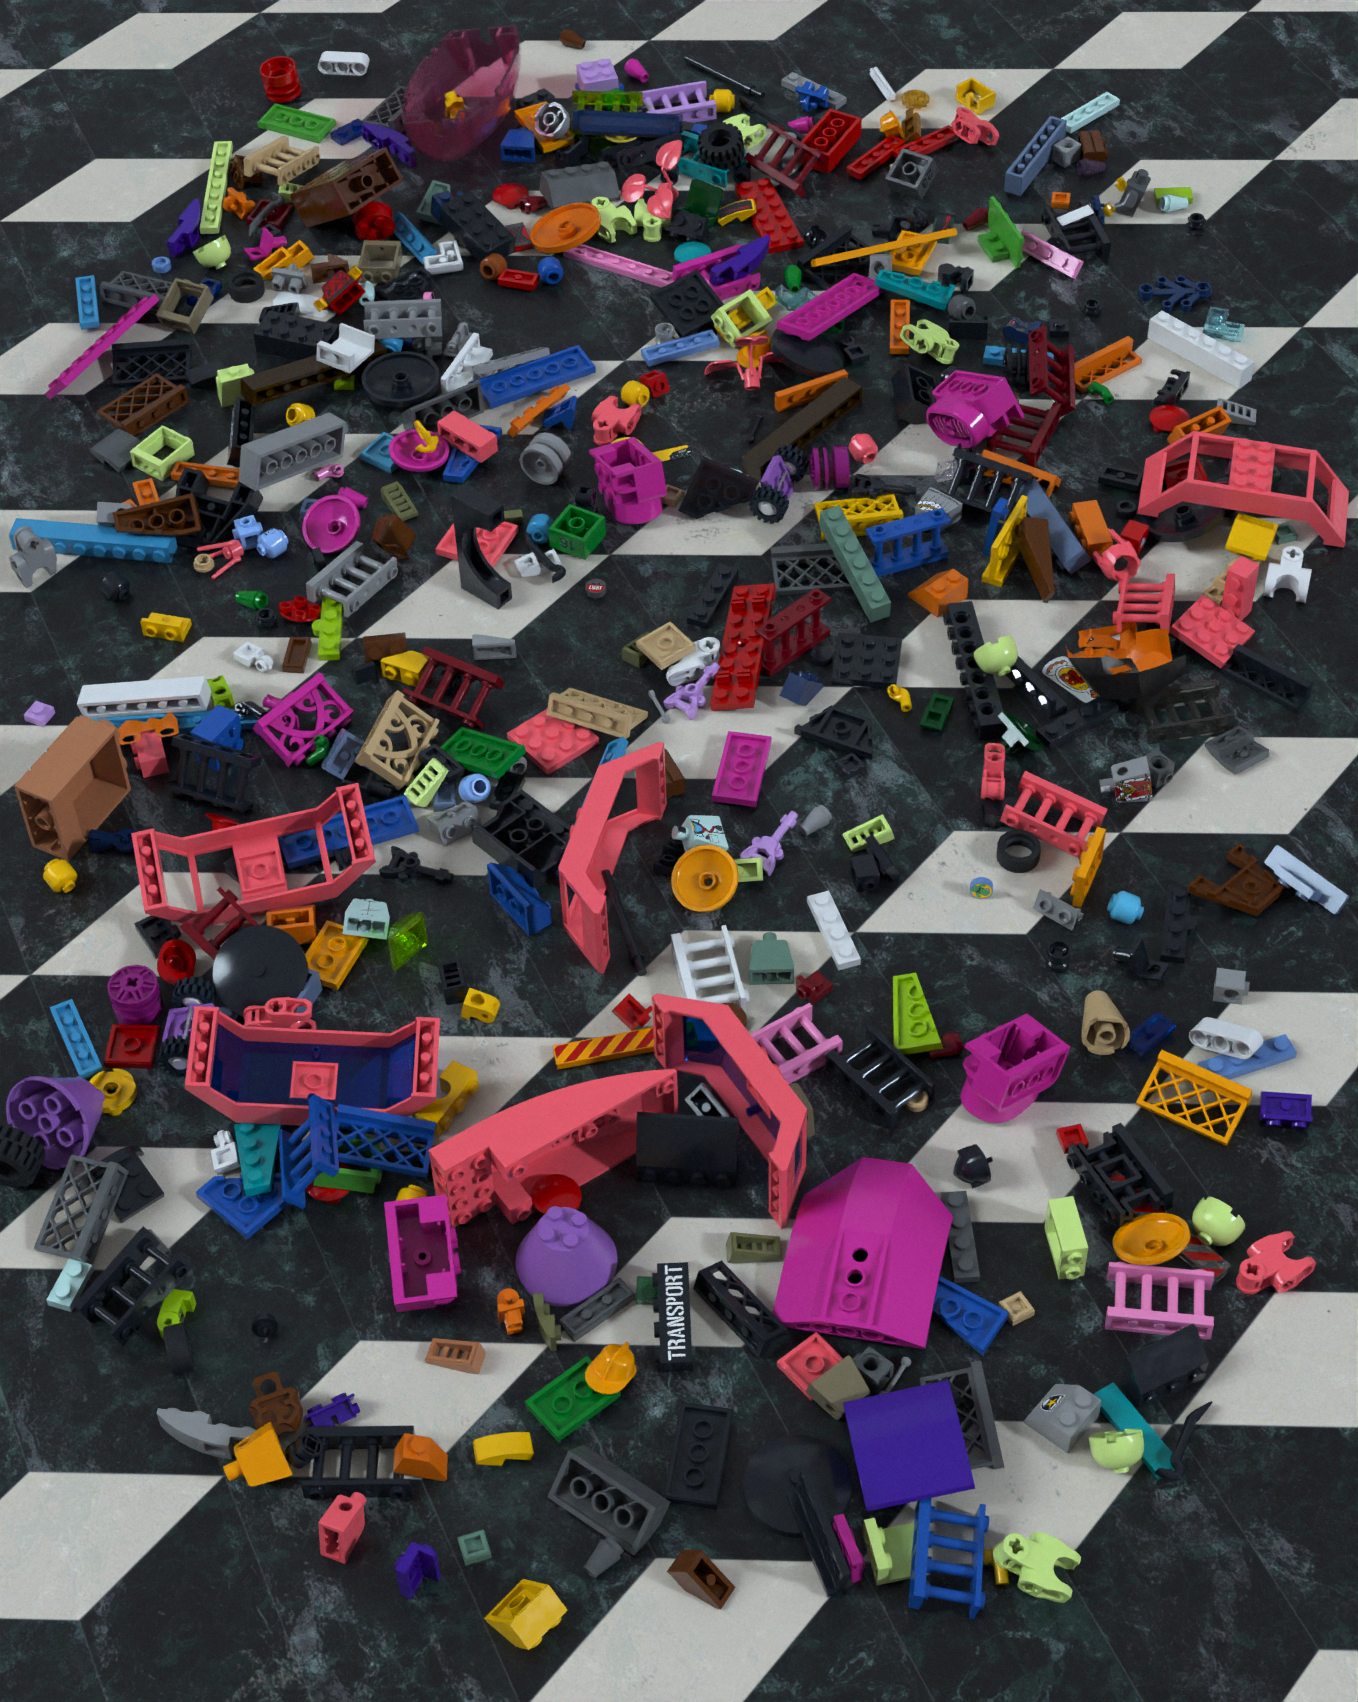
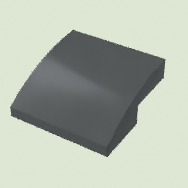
M118 428L93 446L89 452L101 463L105 464L107 462L119 473L132 463L130 451L141 441Z
M1240 725L1205 743L1209 753L1234 775L1269 757V749L1255 742L1254 734Z

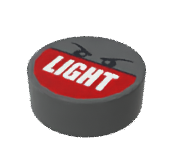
M601 579L589 580L585 585L587 596L595 599L603 597L606 594V583Z

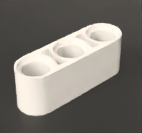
M325 51L321 54L318 70L323 74L362 76L367 71L370 59L368 55L360 52Z
M1210 1017L1203 1018L1189 1032V1039L1195 1046L1243 1060L1249 1059L1263 1045V1037L1257 1030Z

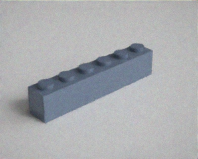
M1053 116L1046 120L1006 171L1005 192L1019 196L1023 194L1052 156L1053 145L1065 138L1067 120Z
M1034 478L1032 484L1025 482L1021 486L1016 503L1022 495L1028 496L1026 517L1048 519L1051 555L1053 557L1057 555L1058 559L1055 561L1062 570L1066 568L1070 574H1073L1091 561V558L1038 481Z

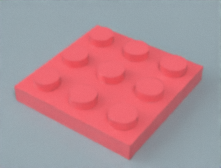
M504 521L492 532L476 528L480 549L493 568L518 533V525ZM453 523L435 549L436 555L458 561Z
M1202 595L1171 626L1169 633L1220 669L1232 658L1234 648L1238 644L1243 646L1255 632L1254 629L1205 595Z
M546 709L507 732V739L524 745L526 750L524 755L545 774L549 775L598 745L599 737L587 727L546 715Z

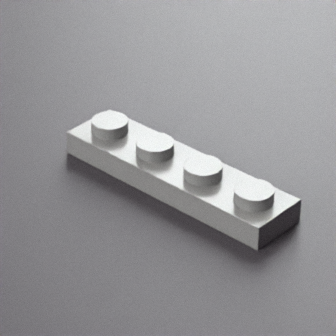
M791 72L781 80V86L796 92L797 86L802 87L806 81L814 84V91L816 92L822 85L794 72ZM828 89V108L838 110L846 104L847 97Z
M539 347L472 366L473 373L481 374V377L492 375V371L498 370V372L510 369L509 366H519L528 361L548 356L550 351L547 347Z

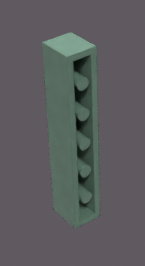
M837 505L820 511L819 527L870 623L890 616L891 601L841 507Z

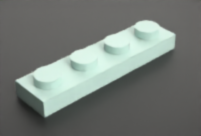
M1106 92L1062 117L1061 119L1067 120L1066 131L1072 133L1119 106L1120 99Z

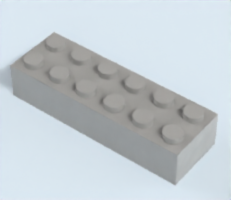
M329 412L241 445L239 482L257 491L342 458L346 422Z

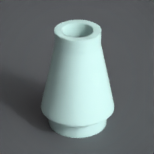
M1169 194L1161 196L1159 201L1160 210L1168 213L1187 209L1188 198Z

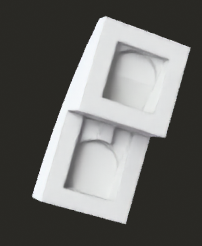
M554 549L544 553L554 564L562 566ZM533 552L514 561L522 577L552 572L535 557Z

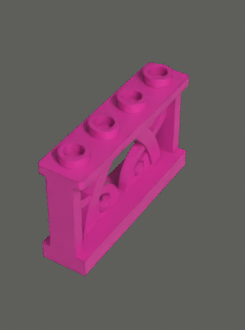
M320 672L260 718L252 729L268 743L286 763L285 765L288 768L293 764L299 765L306 758L305 754L309 751L311 753L316 751L314 739L317 735H324V737L330 740L337 733L336 729L340 726L345 728L352 721L351 716L354 710L325 681L326 678ZM317 689L328 699L327 701H322ZM304 700L309 701V703H310L309 706H311V705L314 703V706H313V707H305V706L303 705V701H304ZM334 706L339 711V717L336 719L330 718L329 714L335 711L330 709L324 711V707ZM295 707L304 713L316 711L315 730L300 731L292 729L295 725V714L292 709ZM283 717H288L290 719V725L288 727H286L287 722L282 721ZM324 723L329 725L326 729L323 730ZM268 728L281 734V738L278 740ZM286 737L290 738V748L292 743L298 744L299 749L297 751L291 752L284 746ZM304 740H311L305 745Z

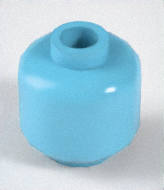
M1120 891L1112 895L1107 911L1110 912L1112 919L1129 925L1135 919L1140 920L1144 907L1141 906L1139 896L1126 891Z

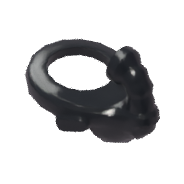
M818 224L808 227L804 239L807 240L808 246L813 249L823 242L827 235L825 231L819 229Z

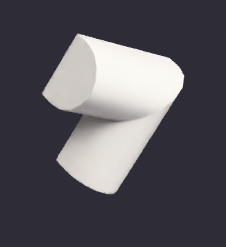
M457 240L438 243L440 255L423 257L424 269L430 272L431 275L463 270V262Z

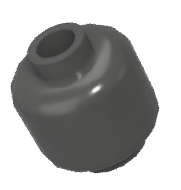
M959 294L949 301L948 313L953 315L954 319L969 321L975 315L976 304L971 298Z

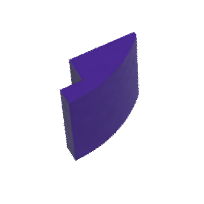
M948 1380L843 1402L867 1511L975 1489L968 1454Z

